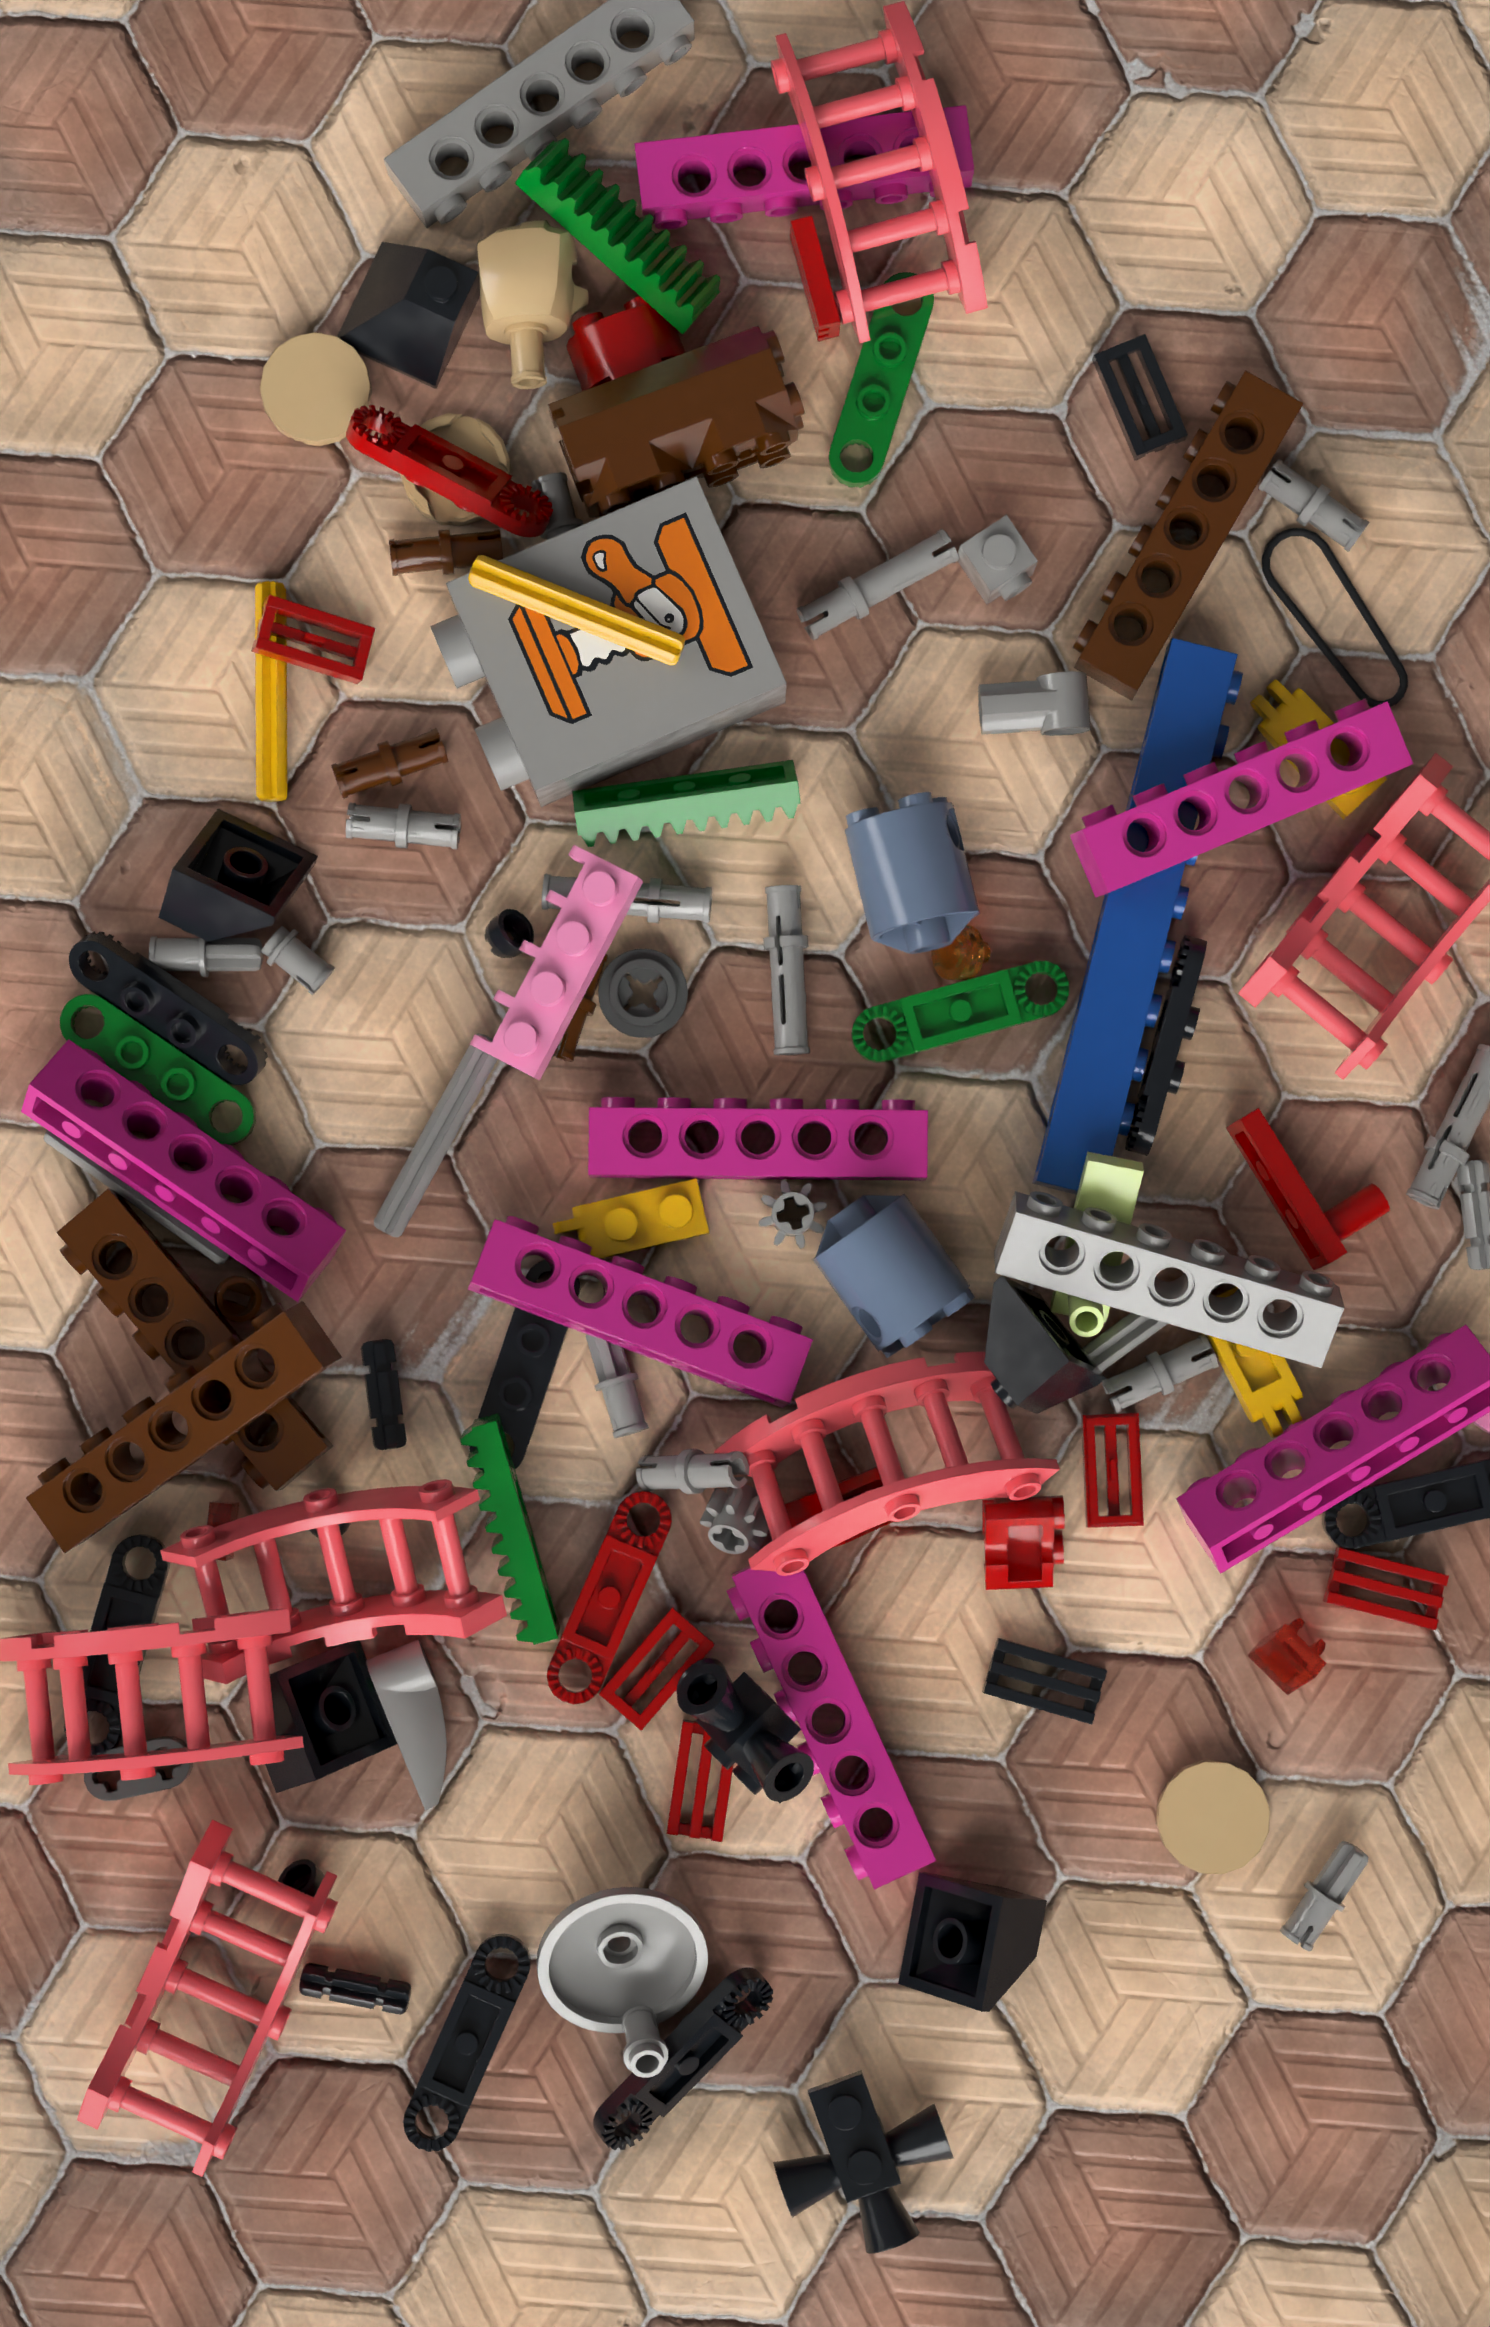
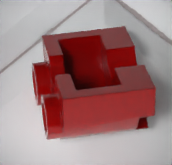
M640 296L624 304V311L614 313L605 318L602 312H595L575 320L572 323L575 335L568 340L566 348L582 391L685 353L677 329Z
M1063 1495L1030 1497L1018 1501L1009 1498L982 1500L986 1590L1053 1587L1054 1564H1064L1062 1530H1055L1065 1529Z

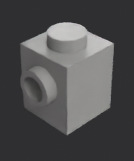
M1007 515L961 544L958 551V563L986 605L1000 596L1007 601L1032 584L1030 576L1033 575L1038 561Z

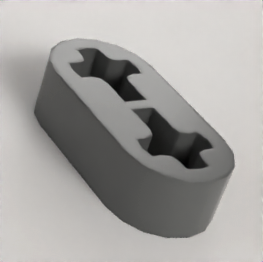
M162 1736L146 1740L147 1751L160 1750V1747H167V1749L187 1747V1744L182 1739L174 1736ZM123 1745L115 1746L106 1750L107 1753L104 1754L124 1753ZM193 1763L180 1764L174 1768L172 1772L173 1778H166L164 1770L157 1769L155 1770L156 1776L136 1780L120 1779L117 1781V1790H111L108 1781L99 1782L97 1772L84 1773V1782L87 1790L94 1797L103 1801H115L178 1786L190 1775Z

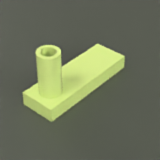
M1087 1152L1074 1209L1081 1211L1089 1207L1102 1209L1114 1215L1117 1221L1131 1225L1144 1173L1143 1162ZM1067 1236L1064 1250L1070 1248L1076 1241ZM1115 1251L1108 1253L1102 1258V1261L1110 1266L1121 1265L1123 1252ZM1053 1291L1051 1312L1069 1315V1324L1075 1334L1082 1337L1094 1336L1101 1331L1104 1322L1106 1323L1110 1306Z

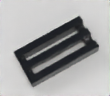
M1146 334L1094 354L1093 364L1134 461L1145 457L1150 452L1155 451L1156 453L1163 450L1167 445L1172 443L1178 444L1186 440L1188 436ZM1137 353L1170 431L1161 434L1129 359V354ZM1116 360L1149 437L1148 440L1142 441L1110 365L1112 361Z
M997 1637L982 1692L1092 1725L1107 1669ZM1005 1654H1013L1091 1677L1089 1687L1003 1663ZM999 1675L1085 1699L1083 1709L998 1685Z

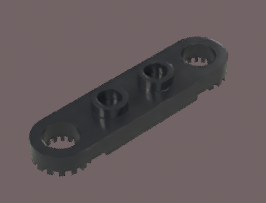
M92 932L72 947L69 953V966L72 974L80 984L223 1081L233 1085L247 1084L266 1066L267 1061L265 1059L268 1057L267 1052H264L266 1046L264 1043L259 1042L261 1038L259 1035L254 1036L252 1034L253 1030L249 1028L246 1030L243 1026L229 1019L230 1014L138 952L133 954L121 946L122 943L120 941L115 942L113 940L114 936L110 934L105 936V932H99L98 934ZM88 951H95L105 958L109 967L108 974L105 971L101 974L100 969L95 971L94 968L96 966L94 964L90 966L92 961L87 959L90 956ZM226 1045H234L241 1049L247 1057L248 1065L246 1067L245 1065L238 1067L239 1063L233 1064L232 1061L234 1059H228L230 1054L225 1052L228 1049Z
M1184 935L1181 941L1180 949L1177 953V957L1181 959H1175L1174 965H1177V967L1174 966L1172 970L1170 989L1167 990L1137 1097L1139 1099L1133 1118H1136L1137 1121L1132 1120L1131 1125L1135 1126V1128L1130 1127L1125 1150L1148 1156L1157 1132L1167 1092L1176 1094L1179 1089L1185 1062L1176 1059L1182 1038L1191 1040L1197 1025L1200 1008L1191 1005L1205 957L1206 940Z
M547 1260L535 1264L528 1271L525 1278L533 1283H537L541 1275L551 1271ZM579 1278L575 1279L574 1290L578 1298L580 1294ZM516 1307L478 1418H482L496 1413L500 1414L504 1432L509 1434L514 1442L512 1460L515 1469L520 1466L526 1455L569 1328ZM469 1446L470 1452L473 1451V1450H474L475 1448H477V1447H475V1446Z
M1490 1458L1364 1487L1323 1512V1529L1328 1538L1335 1544L1355 1549L1490 1518ZM1347 1504L1359 1505L1365 1511L1367 1517L1364 1530L1352 1537L1341 1533L1336 1525L1338 1511Z
M139 1534L128 1537L117 1545L112 1554L90 1632L103 1631L112 1627L155 1622L170 1568V1562L162 1560L160 1550L166 1547L160 1540L150 1535ZM135 1547L149 1549L154 1554V1558H156V1568L153 1574L146 1579H136L126 1569V1556ZM143 1650V1659L145 1657L146 1650ZM108 1654L87 1656L88 1666H83L87 1712L97 1711L102 1713L110 1725L106 1739L101 1743H91L92 1755H96L99 1752L100 1755L107 1753L106 1750L114 1748L122 1737L115 1664L109 1665ZM138 1661L139 1675L143 1661Z
M504 1933L492 1935L478 1947L428 2059L403 2120L404 2132L408 2140L418 2149L428 2152L439 2151L454 2141L482 2081L531 1967V1957L528 1948L519 1938ZM508 1948L517 1956L519 1966L517 1972L512 1977L498 1979L487 1970L486 1957L494 1949ZM432 2105L439 2106L440 2109L444 2110L449 2120L448 2128L444 2133L438 2136H428L421 2132L417 2126L416 2116L423 2107Z
M748 1967L738 1969L729 1974L691 2013L681 2020L677 2028L664 2040L668 2047V2060L662 2071L649 2078L636 2076L632 2072L600 2105L593 2119V2127L608 2148L611 2147L613 2150H617L619 2147L620 2150H625L626 2144L630 2147L635 2145L634 2140L636 2138L641 2141L643 2139L641 2134L649 2132V2126L652 2125L659 2115L665 2117L743 2037L741 2032L748 2024L755 2023L754 2018L757 2016L760 2019L763 2016L761 2011H767L770 2008L767 2003H772L773 1997L771 1995L773 1994V1989L758 1970ZM742 1991L746 1994L749 1993L743 2001L737 2003L739 2001L736 1998L737 1995L741 1998L743 1997ZM629 2111L631 2115L628 2117V2119L624 2121L622 2124L618 2125L616 2119L621 2121L622 2117L620 2115L623 2113V2115L626 2117L628 2116Z

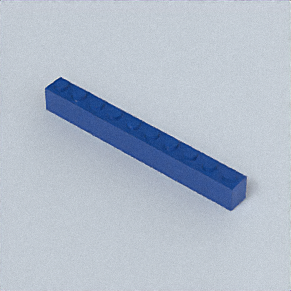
M1176 638L1171 639L1165 651L1126 811L1136 807L1132 796L1163 783L1168 793L1187 786L1184 774L1210 764L1212 757L1221 759L1229 733V726L1220 724L1225 703L1235 705L1243 672L1234 670L1238 654ZM1182 801L1178 808V818L1184 827L1194 830L1198 811L1191 803ZM1131 823L1127 829V840L1131 847L1137 851L1144 852L1149 843L1146 829L1137 823ZM1198 855L1104 895L1032 1184L1077 1195L1087 1152L1113 1156L1118 1134L1128 1135L1135 1110L1134 1103L1126 1102L1131 1080L1141 1082L1149 1053L1148 1049L1140 1047L1145 1026L1155 1027L1162 1002V995L1153 993L1158 972L1168 974L1175 950L1176 941L1167 939L1172 918L1181 920L1188 898L1189 887L1181 886L1180 883L1185 864L1194 866Z

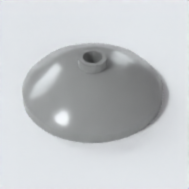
M612 1888L581 1898L564 1909L552 1921L539 1944L536 1961L537 1974L544 1997L560 2016L588 2030L604 2033H624L622 2017L626 2011L635 2006H647L653 2009L652 2015L657 2014L658 2024L682 2010L695 1996L704 1980L708 1965V1950L700 1923L694 1914L678 1900L667 1894L646 1888Z

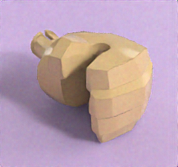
M547 220L526 221L517 226L502 228L494 234L478 240L477 243L480 300L485 332L491 340L510 345L511 384L519 389H535L547 384L543 343L561 337L567 331L572 316L586 307L589 300L588 290L576 286L572 279V265L578 264L574 236L565 229L550 226Z

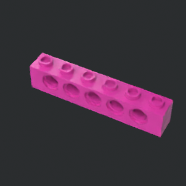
M966 105L944 107L943 110L964 188L971 187L974 164ZM912 111L866 116L820 129L830 167L844 164L848 158L854 155L870 157L913 145V139L919 137ZM799 124L634 143L642 217L648 214L654 217L653 224H655L657 229H677L686 226L688 220L710 217V221L713 223H730L743 218V213L765 211V215L769 217H783L796 213L798 207L820 205V208L824 210L822 200L812 201L806 180L797 179L790 172V168L798 162H811ZM919 167L837 189L842 209L852 206L855 200L875 198V202L878 204H894L906 200L908 194L930 192V196L935 198L929 170L921 172ZM744 168H755L765 178L760 184L747 187L737 182L735 175ZM690 174H699L709 181V185L699 193H690L680 186V182Z
M1365 698L1334 711L1338 720L1335 724L1319 729L1315 719L1284 732L1288 741L1285 745L1269 751L1266 741L1260 742L1234 753L1238 763L1235 766L1219 772L1215 762L1184 774L1183 776L1187 784L1185 787L1168 793L1163 783L1132 796L1136 804L1135 808L1117 815L1114 806L1110 805L1082 817L1085 829L1071 834L1070 838L1095 898L1412 765L1413 761L1388 701L1369 708ZM1334 738L1343 741L1349 749L1350 756L1346 766L1338 764L1331 756L1330 745ZM1283 759L1292 761L1299 770L1300 779L1296 787L1287 785L1280 776V765ZM1233 780L1243 783L1249 791L1250 799L1245 809L1237 807L1230 799L1229 787ZM1182 801L1191 803L1199 813V824L1195 830L1184 827L1178 818V808ZM1131 823L1140 824L1148 833L1149 843L1144 852L1132 848L1127 840V829Z
M68 1039L29 1083L21 1110L22 1113L295 1301L299 1302L335 1256L346 1230L339 1226L328 1212L321 1208L310 1206L294 1195L283 1181L274 1176L265 1175L246 1162L241 1153L227 1144H220L201 1131L190 1117L183 1113L172 1111L153 1098L145 1086L136 1081L127 1080L108 1067L105 1061L94 1051L82 1049ZM84 1100H95L104 1107L91 1106ZM131 1131L142 1132L150 1139L138 1138ZM177 1163L189 1164L196 1171L184 1170ZM229 1194L236 1196L242 1201V1203H233L227 1200L223 1195ZM269 1226L280 1227L289 1235L277 1234Z
M603 1097L601 1098V1107H589L588 1175L590 1178L925 1181L928 1175V1110H915V1100L904 1099L882 1100V1110H859V1100L827 1099L826 1109H803V1099L779 1098L770 1099L769 1109H747V1099L715 1098L713 1099V1108H691L690 1098H657V1108H635V1098ZM640 1123H652L662 1132V1141L659 1147L650 1153L638 1152L630 1145L631 1131ZM707 1123L713 1126L718 1133V1143L708 1153H696L685 1142L687 1131L695 1124ZM752 1124H764L774 1134L775 1141L772 1148L763 1154L751 1153L742 1144V1133ZM809 1124L823 1126L830 1135V1146L828 1149L816 1155L802 1150L798 1143V1134L803 1127ZM872 1124L882 1129L886 1136V1146L883 1151L875 1155H867L856 1147L854 1135L856 1130L863 1125Z
M507 1216L504 1223L494 1219L468 1290L587 1335L606 1340L616 1346L778 1407L784 1408L791 1403L813 1341L811 1338L800 1335L803 1327L799 1324L777 1316H771L769 1322L748 1315L750 1310L748 1305L732 1298L718 1296L717 1302L710 1301L695 1295L697 1287L679 1278L666 1276L663 1283L644 1276V1266L623 1257L613 1256L611 1263L590 1255L592 1247L579 1240L560 1236L557 1243L537 1235L539 1227L526 1220ZM531 1255L543 1257L551 1267V1277L542 1283H533L527 1280L521 1271V1261ZM583 1275L596 1277L604 1289L602 1300L596 1303H586L579 1299L574 1290L575 1279ZM635 1295H644L650 1298L656 1307L654 1321L639 1323L632 1319L627 1310L629 1298ZM697 1315L707 1323L709 1334L705 1342L692 1343L685 1339L680 1329V1323L684 1316ZM750 1335L758 1341L761 1348V1356L758 1362L745 1363L737 1358L733 1349L736 1336Z
M1467 1325L1452 1333L1441 1334L1434 1338L1426 1349L1404 1362H1395L1387 1366L1376 1379L1356 1391L1350 1390L1342 1393L1334 1399L1329 1407L1309 1419H1303V1421L1289 1425L1281 1436L1261 1448L1247 1450L1236 1459L1234 1464L1212 1477H1204L1194 1482L1176 1500L1187 1525L1219 1573H1223L1489 1413L1490 1355ZM1437 1383L1447 1384L1440 1390H1427L1430 1386ZM1388 1412H1398V1415L1392 1419L1379 1420L1382 1415ZM1351 1441L1341 1449H1330L1337 1442ZM1291 1470H1302L1300 1474L1293 1478H1282L1284 1474ZM1246 1498L1254 1499L1245 1507H1234L1240 1500Z
M750 1566L733 1573L732 1579L736 1586L726 1590L739 1620L742 1621L750 1617L759 1638L750 1642L763 1673L774 1669L783 1689L773 1695L777 1704L794 1722L798 1721L806 1741L797 1745V1748L813 1760V1776L821 1772L830 1793L820 1798L834 1829L845 1824L854 1845L844 1849L858 1881L868 1876L875 1890L935 1862L936 1859L805 1571L782 1576L775 1571L751 1570ZM779 1599L791 1602L797 1609L795 1624L784 1631L772 1629L764 1619L767 1606ZM807 1651L819 1658L821 1669L815 1679L809 1682H799L791 1677L788 1672V1664L796 1653ZM826 1703L835 1704L844 1712L843 1725L839 1730L830 1734L819 1732L812 1724L813 1712L817 1707ZM846 1756H858L868 1765L866 1777L856 1785H846L840 1782L835 1775L838 1762ZM871 1808H882L891 1816L890 1828L885 1834L878 1837L868 1836L859 1828L862 1814Z

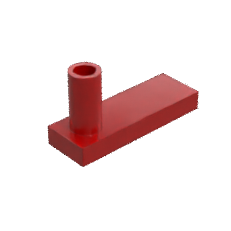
M1259 1108L1226 1127L1313 1270L1326 1266L1348 1253L1341 1241L1390 1211L1385 1195L1375 1184L1371 1183L1323 1213Z

